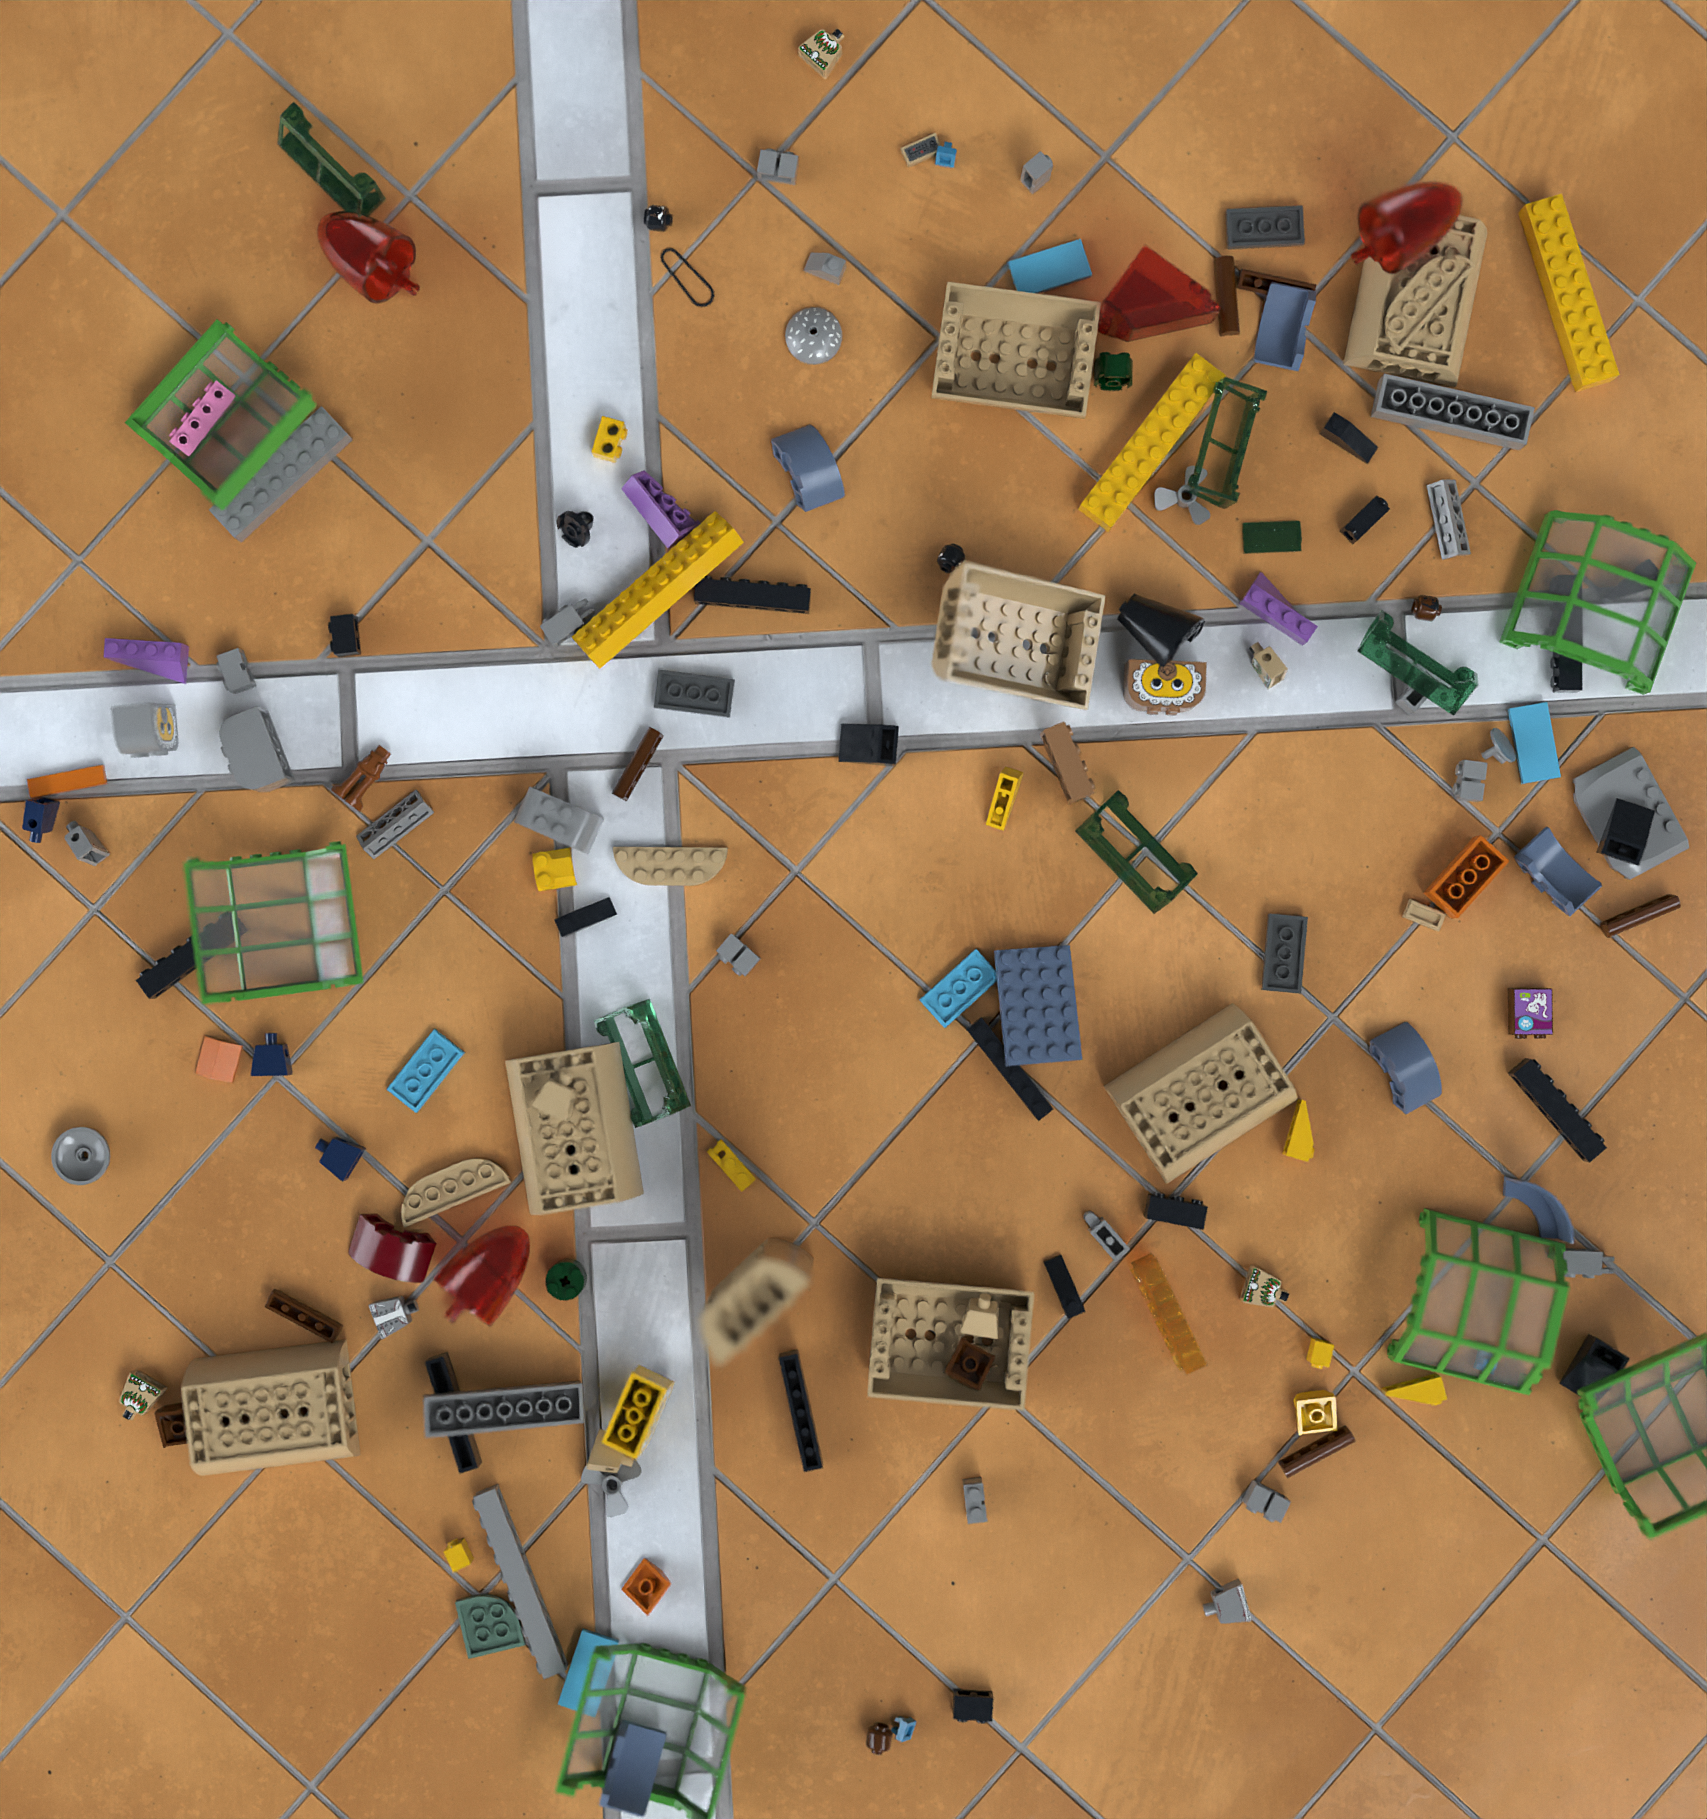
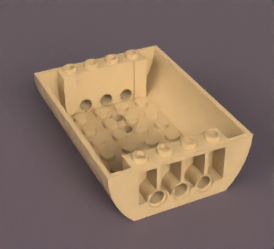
M1406 204L1385 208L1373 216L1343 365L1456 387L1487 238V228L1480 219ZM1428 247H1435L1438 251L1437 255H1431ZM1459 255L1476 263V266L1422 326V330L1418 331L1398 354L1391 347L1387 339L1385 317L1388 308L1399 293L1426 263L1439 256Z
M947 282L932 398L1085 419L1101 302ZM978 352L981 355L980 360H972L970 357L971 353ZM993 354L998 355L1000 361L992 363L989 357ZM1035 360L1037 367L1029 368L1027 361ZM1048 362H1053L1056 365L1054 371L1047 370L1046 364Z
M964 562L952 572L943 587L931 662L933 671L942 680L1088 710L1106 595ZM972 628H975L978 632L976 638L971 636ZM989 632H993V633H994V635H995V640H994V642H990V641H989V639H988V634H989ZM1024 640H1027L1030 644L1028 650L1023 648ZM1042 643L1045 644L1047 648L1045 654L1041 653L1040 651V645Z
M1230 1004L1103 1086L1166 1184L1297 1100L1295 1088L1252 1021L1235 1004ZM1238 1069L1244 1072V1077L1241 1080L1234 1078V1072ZM1220 1080H1225L1228 1084L1227 1089L1224 1091H1220L1217 1087ZM1188 1101H1192L1195 1105L1192 1112H1187L1184 1108L1185 1103ZM1171 1112L1178 1114V1120L1174 1123L1168 1120V1115Z
M619 1042L505 1061L531 1215H543L616 1203L644 1194ZM561 1072L572 1075L569 1087L576 1089L570 1119L566 1122L531 1107L549 1079L558 1081ZM569 1144L576 1147L574 1155H569L566 1152V1147ZM571 1164L579 1166L578 1174H571L569 1171Z
M768 1237L712 1290L700 1316L701 1330L708 1352L718 1366L722 1365L736 1350L742 1351L750 1343L748 1339L751 1336L755 1335L757 1337L765 1329L763 1325L766 1322L770 1321L772 1323L780 1315L778 1311L782 1307L788 1308L795 1301L793 1297L811 1280L814 1258L808 1252L794 1243Z
M877 1278L868 1376V1397L1024 1410L1034 1292ZM981 1293H987L991 1296L990 1301L998 1303V1337L993 1339L990 1345H984L982 1343V1336L973 1335L974 1339L971 1343L990 1354L996 1355L980 1391H975L949 1378L944 1374V1371L961 1337L965 1335L961 1333V1326L970 1299L979 1298ZM910 1328L916 1331V1336L911 1339L905 1335L906 1330ZM926 1331H934L935 1338L927 1340L924 1337Z
M347 1339L334 1341L333 1343L322 1342L196 1358L188 1365L181 1388L190 1465L198 1475L206 1476L361 1455ZM301 1406H306L309 1409L307 1416L301 1415L299 1411ZM282 1408L289 1411L288 1418H283L280 1415ZM243 1413L250 1416L249 1423H244L241 1420ZM223 1416H228L231 1419L229 1426L222 1423Z

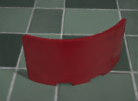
M378 1213L360 1214L348 1253L358 1264L378 1275L398 1281L422 1283L425 1280L437 1243L429 1233L404 1230L402 1233L395 1230L394 1225L385 1221Z

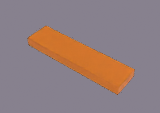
M104 765L27 779L30 798L108 784Z

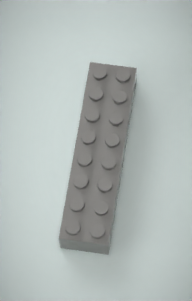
M1384 373L1378 381L1371 417L1520 450L1527 445L1535 407Z
M321 406L284 441L223 511L216 505H213L209 511L235 539L243 542L353 439Z
M581 1381L423 1394L425 1438L584 1423L583 1387Z

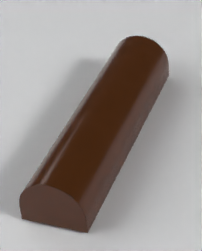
M1221 256L1214 260L1220 336L1239 335L1240 326L1234 257Z
M1241 268L1236 288L1267 295L1272 282L1315 291L1317 285Z
M651 727L648 728L612 791L613 795L624 801L629 799L663 739V734Z
M1667 894L1600 922L1599 925L1604 935L1610 938L1677 910L1681 907L1678 896Z
M277 1289L271 1292L265 1308L331 1343L336 1340L343 1327L337 1321Z
M1344 1425L1337 1429V1431H1333L1281 1459L1278 1463L1285 1476L1289 1478L1356 1441L1351 1431Z

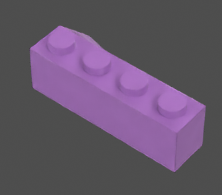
M645 470L632 475L621 488L668 549L677 545L679 541L701 524V522L698 520L695 522L689 516L691 513L686 508L682 510L675 503L676 499L672 495L665 494L662 491L663 487Z
M1262 572L1258 574L1239 603L1302 646L1309 641L1318 627L1300 615Z
M105 638L104 658L186 684L189 646L175 642Z

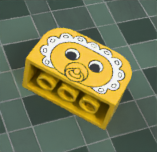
M638 1365L630 1374L601 1443L637 1459L653 1436L675 1382Z

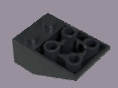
M841 724L838 762L895 767L899 726Z
M1616 798L1596 853L1639 866L1647 845L1655 810Z
M1588 1334L1559 1384L1578 1395V1389L1623 1370L1630 1358ZM1608 1388L1593 1394L1595 1399L1597 1400Z

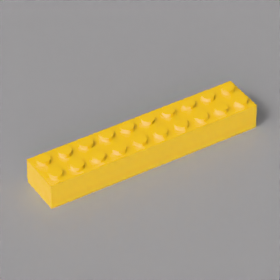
M1561 193L1525 204L1518 214L1574 390L1578 392L1611 382L1620 374L1563 195Z
M1195 353L1081 503L1078 510L1109 532L1223 382L1226 375Z
M714 511L628 588L622 591L611 603L607 604L587 624L579 629L572 636L573 640L599 669L602 668L744 543L735 529Z

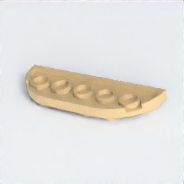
M1459 255L1439 256L1426 263L1399 293L1388 308L1385 317L1387 339L1391 347L1398 354L1476 266V263Z
M613 847V854L623 874L637 883L650 886H695L708 882L718 874L727 859L728 848Z
M473 1158L461 1161L428 1175L412 1185L405 1196L401 1208L403 1226L412 1225L509 1184L512 1181L502 1167L490 1160Z

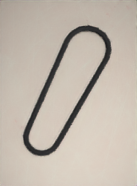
M665 249L661 253V261L689 299L699 307L710 305L714 299L712 287L675 249ZM666 252H674L710 289L712 296L709 302L699 304L691 297L665 263L663 256Z

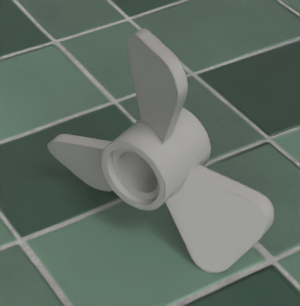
M1196 466L1187 467L1185 470V485L1178 492L1162 487L1157 488L1154 493L1156 510L1162 511L1177 504L1182 508L1188 507L1194 524L1201 525L1210 518V512L1195 501L1197 497L1195 488L1206 478L1207 471ZM1184 492L1188 493L1190 500H1184L1181 494Z
M634 1459L632 1467L622 1464L617 1473H608L607 1475H604L601 1471L588 1470L586 1465L581 1480L586 1484H602L603 1491L609 1495L606 1515L614 1517L626 1513L628 1504L622 1496L620 1489L624 1481L640 1476L642 1470L636 1459ZM608 1480H615L618 1486L611 1487L608 1484Z

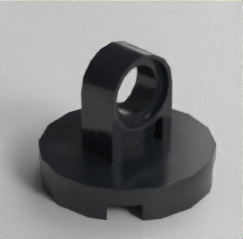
M565 511L558 516L556 520L558 530L561 528L564 534L562 538L569 545L578 548L579 546H585L589 542V530L592 528L594 520L591 513L583 511L576 514L573 511Z

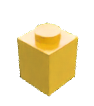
M1311 1337L1306 1360L1311 1363L1312 1367L1323 1369L1324 1366L1329 1368L1334 1344L1330 1341Z
M458 1538L453 1539L447 1543V1547L443 1551L453 1573L470 1565L474 1560L465 1538L458 1540Z

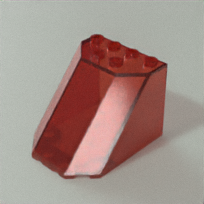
M1144 245L1103 301L1097 330L1103 335L1107 334L1110 337L1130 342L1211 324L1217 317L1221 307L1211 299L1212 294L1209 290Z

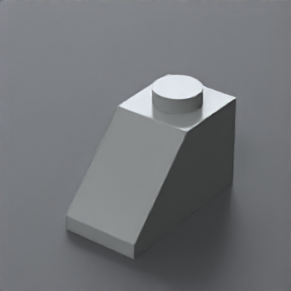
M811 253L804 271L839 285L846 269V260L829 253Z

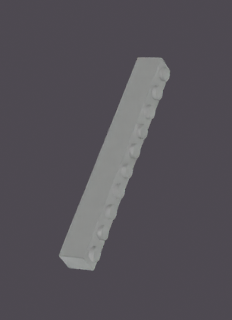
M496 1484L481 1490L474 1495L472 1503L474 1509L479 1511L481 1527L486 1529L488 1545L493 1547L495 1563L500 1565L502 1581L507 1583L509 1588V1599L511 1602L514 1601L516 1606V1617L518 1620L521 1619L523 1624V1635L525 1638L528 1637L530 1642V1653L537 1660V1671L539 1674H542L544 1679L564 1672L568 1666L567 1659L500 1487Z

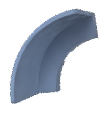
M1275 282L1270 284L1259 325L1254 362L1299 371L1304 357L1307 337L1305 336V326H1309L1316 303V291Z
M808 425L771 439L774 457L782 465L785 472L789 471L793 478L790 483L794 491L796 504L801 509L807 512L845 496L843 482L833 454L815 427Z
M1545 827L1514 856L1523 873H1528L1534 879L1531 883L1541 893L1545 891L1552 897L1553 900L1551 902L1569 917L1602 887L1601 882L1587 873L1570 857L1554 837L1549 827Z
M1404 1022L1370 1040L1369 1054L1377 1061L1384 1073L1388 1071L1392 1080L1389 1084L1392 1091L1393 1104L1404 1114H1408L1442 1094L1441 1078L1433 1055L1422 1037L1408 1022Z
M1504 1176L1503 1196L1518 1199L1533 1211L1538 1224L1539 1237L1557 1238L1568 1243H1574L1573 1227L1569 1215L1554 1195L1535 1184Z
M622 1720L599 1806L639 1817L645 1816L667 1735L666 1731Z

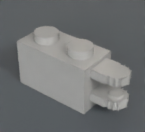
M587 599L581 600L574 606L565 605L558 610V614L553 617L548 616L542 621L543 624L540 627L555 648L572 637L585 625L583 621L595 613L593 608L588 609L580 616L577 613L578 610L588 604Z
M1092 1211L1084 1213L1083 1218L1090 1226L1088 1231L1115 1262L1130 1250L1103 1217L1099 1219Z
M1566 1248L1565 1252H1563V1259L1567 1260L1568 1272L1567 1274L1564 1273V1276L1575 1277V1274H1582L1584 1278H1595V1275H1602V1273L1614 1274L1613 1268L1602 1267V1261L1613 1262L1614 1257L1602 1255L1603 1252L1596 1249Z

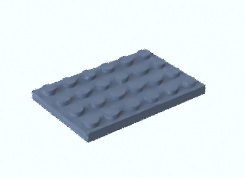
M1070 945L995 950L994 958L1006 1066L1083 1060Z

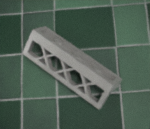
M1440 480L1427 485L1442 560L1471 554L1456 480Z
M416 789L356 837L363 850L375 859L431 816L434 811ZM416 798L418 799L415 803L410 805L413 800H415ZM386 822V825L383 828H380L381 825ZM371 834L370 838L364 841V838Z

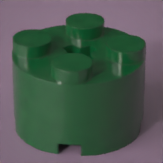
M1126 352L1120 354L1100 353L1099 357L1094 361V386L1097 388V385L1101 386L1100 389L1104 391H1120L1126 385L1127 388L1131 387L1133 383V360L1130 358V354Z
M560 1260L549 1269L546 1275L545 1284L547 1292L558 1300H572L585 1288L587 1274L582 1264L577 1260ZM568 1276L569 1282L565 1283V1280L562 1278Z

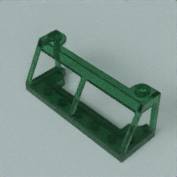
M293 102L280 115L278 146L360 226L386 198L376 182L368 174L358 173L352 177L309 134V130L313 126L305 118L302 109ZM285 126L290 132L283 138Z
M1224 377L1216 382L1213 388L1215 395L1195 469L1188 480V485L1190 486L1188 492L1217 507L1226 509L1238 501L1240 493L1236 492V490L1239 488L1237 482L1255 415L1260 410V400H1265L1267 391ZM1228 384H1232L1253 391L1255 393L1248 397L1242 394L1241 392L1231 388L1230 386H1228ZM1224 389L1246 401L1234 449L1211 438ZM1209 442L1232 454L1222 493L1198 486ZM1200 491L1216 497H1220L1219 502L1200 493Z
M1381 610L1369 626L1357 652L1454 716L1478 686L1477 673L1468 667H1460L1453 673L1390 631L1394 625V620L1391 615ZM1388 643L1389 645H1391L1392 647H1394L1395 649H1397L1398 651L1412 659L1413 663L1404 658L1403 656H1401L1400 654H1398L1397 652H1395L1394 650H1392L1391 648H1389L1388 646H1386V644ZM1417 663L1425 669H1427L1428 671H1430L1431 673H1433L1434 675H1436L1437 677H1439L1440 679H1442L1443 681H1445L1446 683H1448L1449 685H1451V687L1449 688L1448 686H1446L1445 684H1443L1442 682H1440L1439 680H1437L1436 678H1434L1433 676H1431L1430 674L1416 666Z
M1118 790L1075 832L1155 914L1169 904L1198 873L1189 863L1182 862L1179 864L1127 810L1129 806L1128 799ZM1106 807L1142 842L1126 859L1101 834L1105 829L1102 827V818L1099 814ZM1146 847L1180 884L1172 892L1170 890H1163L1159 886L1153 889L1128 862L1142 848Z
M650 999L593 1020L596 1030L601 1036H608L610 1043L619 1042L626 1085L635 1105V1108L631 1110V1120L635 1128L670 1116L691 1106ZM624 1013L625 1017L630 1018L634 1024H641L653 1055L652 1058L634 1065L631 1063L615 1022V1016ZM652 1061L656 1062L668 1095L663 1097L664 1105L661 1108L663 1113L652 1116L634 1071L635 1068Z

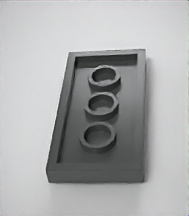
M1303 205L1227 209L1225 212L1227 249L1303 246L1305 244Z
M659 670L654 708L730 718L735 679Z
M1268 914L1261 990L1301 994L1308 917Z

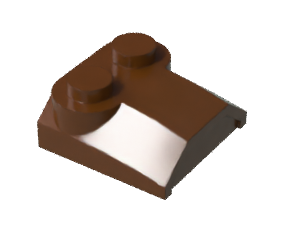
M961 1337L950 1361L946 1364L944 1374L967 1388L980 1391L996 1355L986 1352Z
M183 1403L168 1404L157 1409L155 1418L163 1448L166 1446L188 1444Z

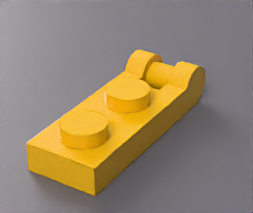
M722 1139L717 1142L714 1148L706 1151L741 1192L757 1179ZM723 1150L726 1155L720 1158L718 1153Z

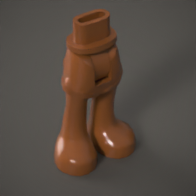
M379 745L375 751L371 750L368 756L357 763L354 772L342 784L333 786L331 790L360 812L363 808L361 798L367 789L376 780H379L385 764L388 763L386 760L390 757L391 753ZM362 775H365L366 777L363 779V781L348 796L349 791L355 785V783L360 779Z

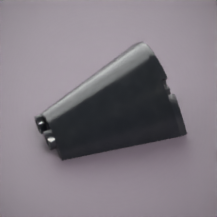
M1135 593L1128 602L1125 601L1120 606L1119 611L1121 613L1117 618L1162 668L1173 659L1180 645L1186 640L1191 643L1201 633L1205 624V619L1200 616Z

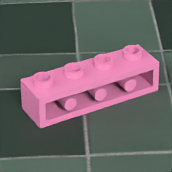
M215 381V383L210 382L204 389L207 392L205 396L197 398L192 405L195 409L191 414L187 412L181 419V422H183L179 429L175 427L169 435L171 437L169 442L189 457L236 398V395L218 381Z

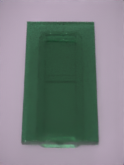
M1300 521L1242 523L1244 554L1301 552L1302 534Z

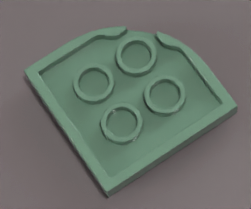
M479 1594L455 1601L468 1659L526 1644L521 1620L517 1619L515 1609L504 1599L490 1594Z

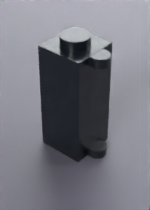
M1374 497L1340 532L1354 544L1390 510L1388 503L1381 497Z

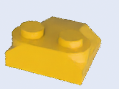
M571 848L532 854L535 880L539 892L577 885Z
M1317 1390L1301 1392L1295 1396L1294 1405L1296 1407L1298 1435L1337 1431L1336 1401L1333 1392Z

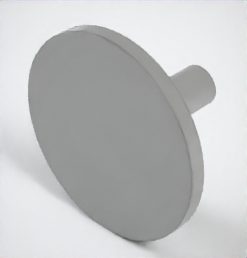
M1493 728L1490 731V736L1494 746L1481 753L1482 757L1486 760L1494 756L1500 764H1503L1505 761L1512 763L1516 759L1513 746L1501 730Z

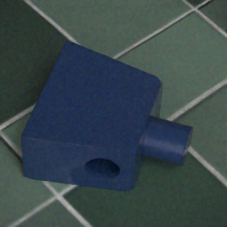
M44 797L26 800L22 828L23 830L30 831L29 841L41 843L42 835L52 832L60 806L59 801Z
M265 1033V1044L256 1045L254 1049L251 1076L293 1075L288 1045L277 1044V1033Z
M339 1137L333 1138L330 1143L321 1138L315 1146V1149L324 1153L319 1162L342 1182L348 1180L366 1149L363 1146Z

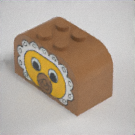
M1129 659L1124 664V699L1131 708L1138 711H1147L1146 714L1158 715V712H1166V715L1175 716L1177 713L1187 712L1199 704L1205 695L1207 662L1170 661L1162 668L1155 660Z

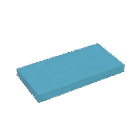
M1081 239L1008 262L1016 291L1039 294L1092 277Z
M1544 702L1509 708L1508 715L1521 784L1560 778L1561 774L1548 703Z
M975 949L919 1000L939 1023L946 1028L997 982L996 970Z
M434 1029L386 1090L415 1113H418L465 1052L438 1030Z
M584 1628L582 1629L557 1705L577 1711L594 1647L618 1645L619 1640ZM614 1655L611 1661L597 1658L589 1689L604 1688ZM601 1695L587 1696L582 1713L594 1717Z

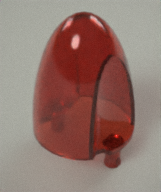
M1420 182L1388 191L1363 203L1358 210V227L1365 247L1351 253L1352 260L1357 259L1354 263L1358 265L1360 262L1371 257L1374 262H1378L1381 265L1383 271L1389 274H1397L1432 250L1454 226L1463 206L1461 192L1454 185L1445 182Z
M336 211L328 213L320 219L317 226V238L325 257L336 272L361 296L371 303H382L396 295L401 288L412 296L417 295L412 288L419 292L420 286L408 279L410 276L409 270L416 259V247L410 237L380 220L356 212Z
M507 1225L483 1234L458 1252L433 1277L455 1299V1302L445 1312L446 1314L443 1315L446 1319L451 1316L449 1321L454 1323L460 1314L468 1309L472 1314L492 1327L515 1294L529 1261L530 1239L523 1228Z

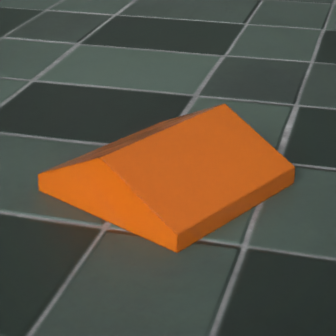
M205 1036L195 1073L210 1079L233 1083L243 1045Z
M644 1558L621 1590L646 1615H650L672 1583L660 1568Z

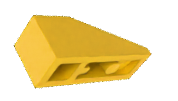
M1006 766L1000 772L986 822L987 826L1002 831L1005 830L1024 772Z
M1298 1099L1282 1154L1309 1162V1158L1312 1159L1314 1155V1142L1306 1101Z
M1437 1373L1380 1388L1381 1392L1386 1396L1431 1404L1432 1406L1439 1405L1443 1400H1447L1442 1377Z

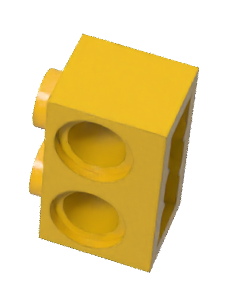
M602 416L591 452L594 457L616 463L617 458L620 459L623 449L621 443L622 440H626L628 434L625 423ZM611 428H618V432L616 434H609V430ZM610 445L613 447L611 452H603L606 446Z

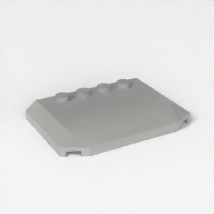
M1635 747L1618 754L1573 779L1575 790L1573 800L1598 846L1616 798L1655 810L1647 845L1639 866L1603 855L1609 867L1625 876L1624 878L1627 880H1631L1689 848L1688 839L1642 754Z

